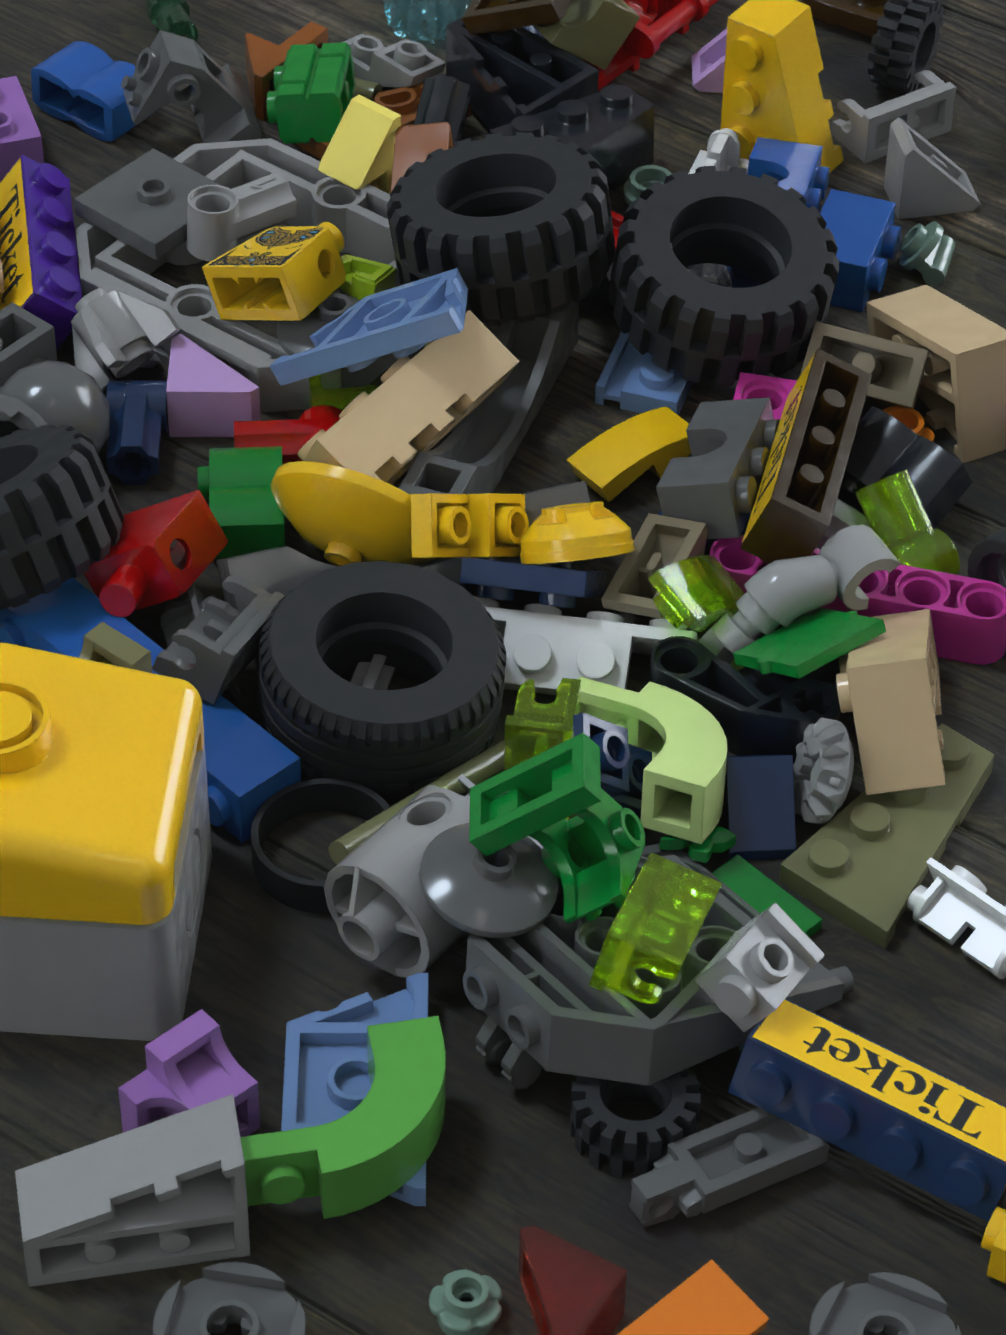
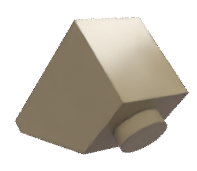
M815 321L800 376L819 348L872 375L865 401L914 409L930 354L929 350Z

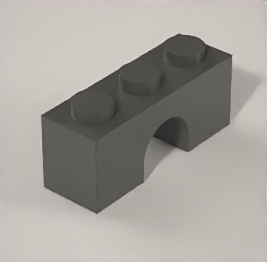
M770 397L700 402L686 429L692 457L671 458L656 487L663 516L706 523L707 539L740 538L752 512L780 419H774Z

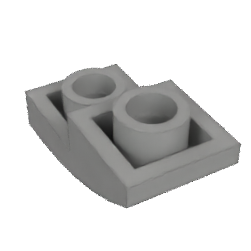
M362 33L343 41L347 42L349 47H351L355 77L379 83L382 87L413 86L424 81L426 77H433L444 72L445 61L429 53L422 44L408 39L385 47L379 39Z

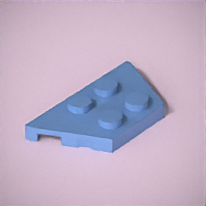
M458 268L366 296L344 311L337 319L310 335L316 348L290 356H281L270 365V368L280 386L343 367H347L349 372L359 371L374 363L380 356L393 353L395 358L406 357L422 348L427 342L457 334L463 330L468 287Z
M416 973L406 977V989L375 1001L366 992L342 1001L338 1007L332 1010L315 1011L287 1022L281 1131L313 1127L332 1122L348 1114L362 1102L371 1088L368 1073L367 1026L428 1017V973ZM426 1162L407 1183L389 1196L413 1206H426Z

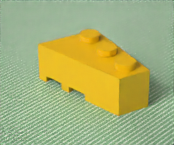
M748 0L728 17L720 130L728 128L737 134L740 142V158L749 160L758 137L823 146L820 166L829 167V173H831L844 159L841 145H834L828 120L834 113L831 100L823 99L818 73L824 67L809 5L796 0Z

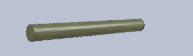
M500 741L428 785L446 788L459 795H463L466 791L457 779L461 774L477 785L514 764L517 759L516 750L508 741ZM425 787L331 842L329 845V855L333 862L336 864L340 863Z

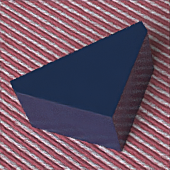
M793 755L727 756L722 815L724 828L737 835L735 846L728 849L729 860L736 855L741 856L745 860L787 859L796 851Z

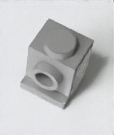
M774 903L736 931L694 981L714 1000L722 1012L727 1014L743 1032H746L774 1012L809 969L816 965L825 954Z

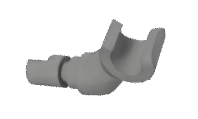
M851 525L831 536L820 549L819 555L775 560L759 570L744 584L747 592L736 602L739 611L735 615L726 612L698 642L702 643L722 662L726 661L730 664L734 660L733 653L758 640L757 637L762 632L768 635L780 624L788 627L799 616L833 602L836 595H838L847 608L867 610L869 598L859 587V584L870 573L877 570L892 572L901 563L872 528L865 525Z

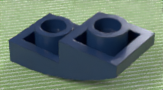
M584 712L573 715V737L584 732L600 747L601 788L620 804L622 808L631 809L640 819L643 770L652 761V752L629 744L628 729Z

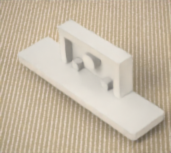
M473 596L490 613L504 637L503 644L506 649L507 658L504 689L568 697L569 687L579 677L627 689L632 653L651 655L654 645L662 639L671 636H685L698 641L696 632L686 630L687 626L684 623L675 620L652 619L649 621V626L624 623L622 616L610 612L592 611L587 613L586 618L563 616L562 611L554 606L527 604L524 607V611L499 608V602L493 599Z

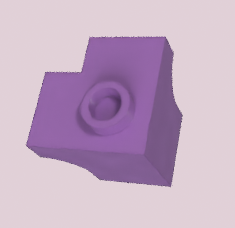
M202 1009L145 1045L147 1069L118 1088L123 1133L231 1094L234 1096L240 1137L249 1136L260 1128L258 1082L234 1059L223 1040L220 1025Z

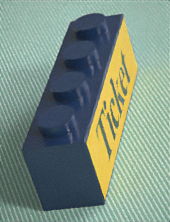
M786 998L774 1012L758 1022L747 1037L728 1090L729 1093L989 1222L993 1212L1000 1206L1006 1196V1106Z

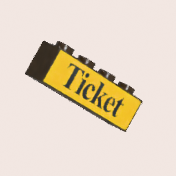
M819 348L816 350L787 396L740 549L759 557L768 564L775 560L805 557L812 554L830 526L871 381V374Z

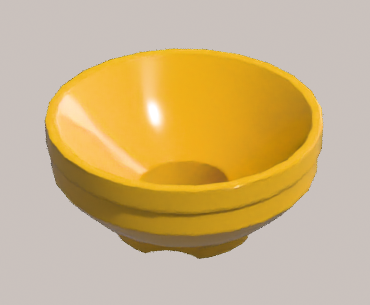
M604 502L574 503L542 508L541 515L530 525L520 540L522 564L588 560L635 551L631 528L617 515L606 509Z

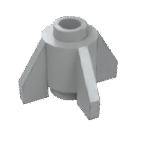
M98 288L85 295L75 305L78 313L71 321L75 367L93 376L103 392L107 389L108 381L114 380L108 369L111 370L116 378H121L140 367H155L161 360L149 344V341L152 342L154 347H159L181 329L168 310L121 290L106 292L104 288Z

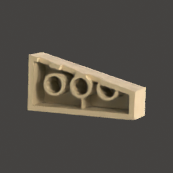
M469 310L465 313L464 328L460 333L427 342L424 345L425 348L412 359L408 356L399 358L380 378L383 384L370 395L365 391L358 395L340 413V420L327 431L321 429L298 451L297 455L303 461L326 463L348 468L393 485L411 468L420 452H429L503 384L520 361Z

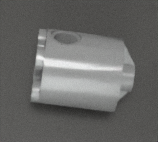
M428 785L328 872L324 884L327 907L338 927V932L343 942L357 956L394 976L408 977L416 973L425 972L467 933L447 922L431 907L422 891L419 871L423 854L429 843L437 835L451 827L469 823L470 800L446 788Z

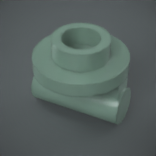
M936 221L927 224L925 227L921 223L915 225L904 236L899 245V250L903 252L899 264L907 271L914 268L923 274V280L931 286H939L944 282L955 249L954 240L949 236L942 235L944 228Z

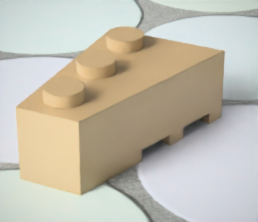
M930 609L874 616L873 618L884 620L886 632L847 652L843 657H839L840 673L836 674L841 712H853L866 795L946 785L941 749H944L942 729H937L935 716L941 715L942 712L939 665Z

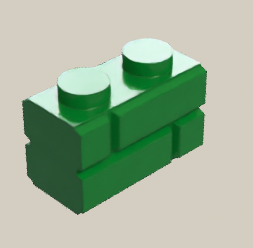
M347 42L323 43L319 49L315 44L291 45L287 51L284 65L275 66V91H268L267 115L270 124L278 125L279 139L284 144L309 143L310 138H314L316 143L331 141L354 96L356 88L352 50Z

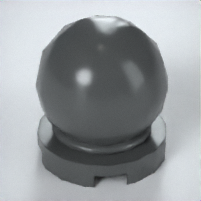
M60 361L35 363L19 369L0 389V438L10 435L13 431L26 428L34 430L43 425H54L57 428L61 425H69L89 436L99 455L110 436L109 402L93 376L69 363Z

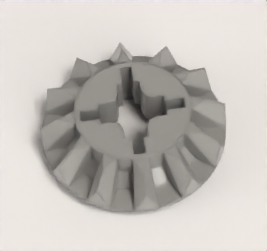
M821 717L816 724H809L804 731L803 742L796 745L797 756L795 764H793L795 814L802 816L804 822L814 824L828 822L842 806L850 789L854 769L853 747L846 727L838 720Z

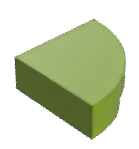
M347 254L341 257L346 272V279L340 286V289L348 295L361 300L366 296L394 288L396 268L392 265Z

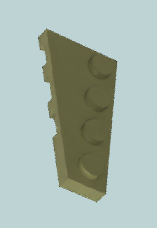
M943 723L937 729H942L944 749H941L946 785L866 795L865 790L785 859L780 866V883L883 949L887 948L893 938L896 924L903 912L909 911L907 900L915 888L920 886L929 871L926 862L930 857L937 862L939 861L946 849L947 839L955 826H960L992 773L995 754Z

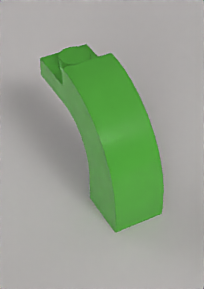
M433 1016L367 1026L368 1073L371 1088L362 1102L348 1114L323 1125L240 1137L245 1163L247 1206L266 1203L286 1204L300 1198L319 1196L323 1218L327 1219L355 1212L377 1203L407 1183L430 1157L440 1137L445 1118L446 1052L439 1017Z

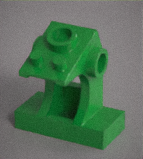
M584 732L470 788L469 842L485 856H488L528 836L537 840L543 846L541 852L542 861L550 872L558 878V884L563 886L564 921L567 924L582 917H585L587 921H593L601 915V908L612 903L616 908H621L630 901L631 897L627 892L635 879V870L646 844L644 829L639 818L631 809L622 808L620 804L601 788L600 747ZM573 814L577 815L569 820L566 819Z

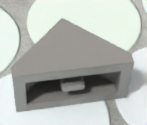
M899 117L890 124L884 189L889 200L896 202L895 213L898 219L970 212L981 204L964 170Z

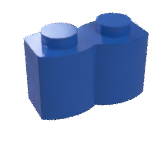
M74 41L31 69L32 100L50 116L63 121H73L81 130L98 140L114 141L136 126L132 121L123 93L124 89L121 88L124 76L132 77L135 73V65L124 61H113L102 49L87 42Z

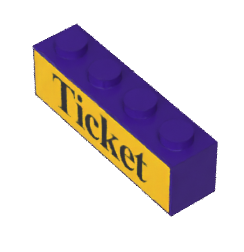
M22 154L0 182V259L4 278V294H0V310L13 302L54 326L57 350L72 332L71 321L78 313L75 305L82 299L70 181L55 166L48 163L40 164Z

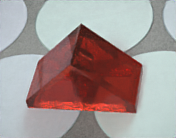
M536 1226L520 1228L519 1277L538 1335H611L625 1312L627 1270Z

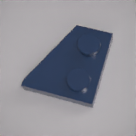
M462 557L460 583L477 584V597L514 601L515 589L540 592L538 604L576 608L577 597H603L606 590L608 572Z

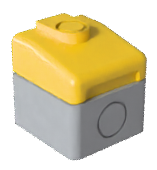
M0 643V1031L153 1041L183 1021L212 861L203 712L200 694L191 683L183 679L10 643Z

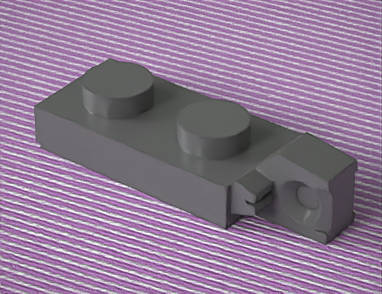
M758 1107L668 1144L667 1155L653 1163L655 1168L652 1171L631 1180L632 1192L629 1207L643 1227L673 1219L680 1211L686 1217L697 1216L701 1211L704 1214L826 1163L829 1144L825 1140Z

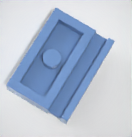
M621 331L597 381L595 404L604 405L605 400L608 399L620 402V409L641 414L667 406L679 415L693 382L683 379V373L671 368L669 372H666L654 365L652 362L653 356L648 352L642 356L628 341L629 333L624 334Z

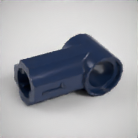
M108 381L107 400L110 409V436L108 438L106 454L108 474L118 477L124 485H145L147 479L159 474L162 434L169 433L166 397L167 381Z

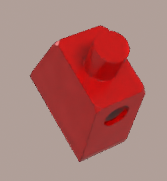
M196 490L123 515L122 531L117 544L111 546L109 554L101 561L93 562L89 566V570L83 574L99 598L102 607L113 616L126 617L133 611L177 598L185 593L222 551L228 540L200 490ZM174 540H177L178 542L176 543V545L173 548H170L172 542Z

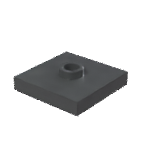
M153 148L74 198L75 215L149 257L158 260L187 240L188 194L199 186L220 184Z

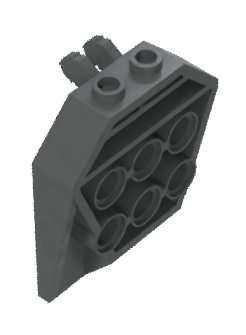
M660 843L644 847L635 870V879L627 892L631 897L630 901L621 908H616L613 903L601 908V915L593 921H587L585 917L569 924L564 921L563 886L558 884V895L552 912L541 925L532 931L508 938H489L469 933L463 987L470 1003L476 1009L482 1010L488 1015L476 1036V1043L478 1045L475 1049L490 1064H499L504 1068L501 1073L515 1088L527 1090L538 1079L543 1067L549 1072L649 1086L746 1042L747 1037L757 1024L743 1032L727 1014L719 1009L714 1000L694 980L734 933L760 913L700 863L690 859L688 853L683 849L659 850ZM818 962L809 969L786 999L815 1012L842 1000L844 983Z

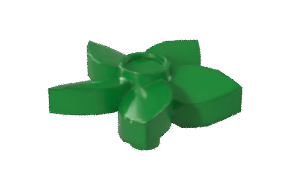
M719 826L714 828L702 844L665 835L660 839L659 850L685 849L688 857L693 861L707 863L712 853H722L735 846L737 835Z

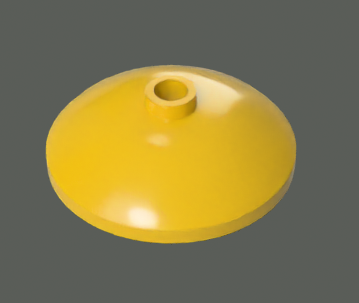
M309 461L289 462L281 465L276 470L271 482V491L277 506L304 539L324 551L323 556L330 563L342 566L354 562L387 561L416 566L436 559L412 558L411 495L405 491L361 472L326 463Z

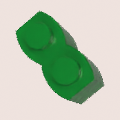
M282 446L209 448V466H198V490L202 493L205 501L209 502L208 506L228 540L226 546L215 559H225L275 547H285L284 514L277 506L271 491V482L274 474L283 465Z

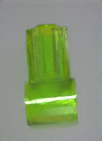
M907 469L855 492L870 527L902 565L959 575L960 559L951 539L943 531L933 529Z

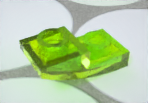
M700 555L678 561L656 571L648 578L660 593L653 599L654 604L662 615L677 629L685 624L689 629L703 632L726 612L735 615L739 611L736 602L745 594L716 557L711 555Z

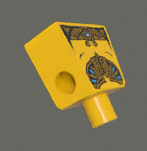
M322 222L318 226L272 227L204 265L202 269L220 320L301 321L345 282L346 272L339 254L345 245L341 231L329 222Z

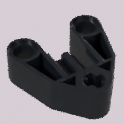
M780 624L775 630L783 627V625ZM762 632L757 638L760 639L766 636V634ZM671 636L662 639L654 645L651 652L649 682L678 691L707 709L724 730L727 739V751L737 756L793 755V764H795L797 756L796 745L803 742L804 731L809 724H816L821 717L841 721V709L836 682V674L840 673L839 657L801 678H795L772 672L761 674L758 669L744 666L743 669L737 671L728 662H722L702 643L685 636Z

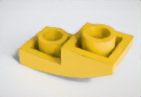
M667 406L653 409L625 420L600 434L570 456L567 462L574 475L582 481H586L590 488L610 502L648 469L661 478L671 458L687 457L690 455L691 450L686 431L689 423Z
M411 494L412 558L520 557V540L529 528L528 517L525 512V494Z

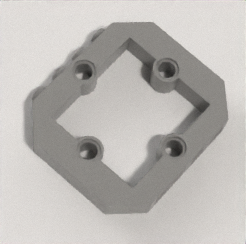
M271 138L193 144L173 158L229 189L278 172L289 181L290 189L297 200L296 216L284 223L291 226H318L322 222L332 223L341 231L344 237L345 245L340 253H349L355 257L392 265L396 268L387 216V204L390 200L389 193L369 184L359 190L353 189L318 170L320 161ZM87 221L76 228L82 298L98 288H104L106 292L121 290L168 310L181 330L159 347H154L152 342L149 341L161 363L169 366L171 340L181 333L259 386L260 413L310 409L318 405L342 406L399 359L395 358L393 353L380 356L374 363L359 371L349 372L347 368H340L280 386L270 365L279 357L290 355L283 350L278 339L240 320H220L209 286L191 284L176 289L149 275L166 262L187 266L203 261L190 254L187 250V240L158 260H155ZM397 268L394 288L401 286L398 279Z

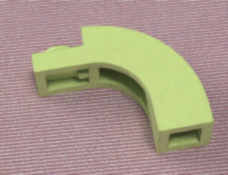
M579 677L569 687L566 740L573 737V715L582 712L628 729L629 744L652 752V761L643 770L640 820L642 826L702 844L718 824L723 810L728 748L724 730L719 722L707 709L693 699L660 684L649 682L638 693Z

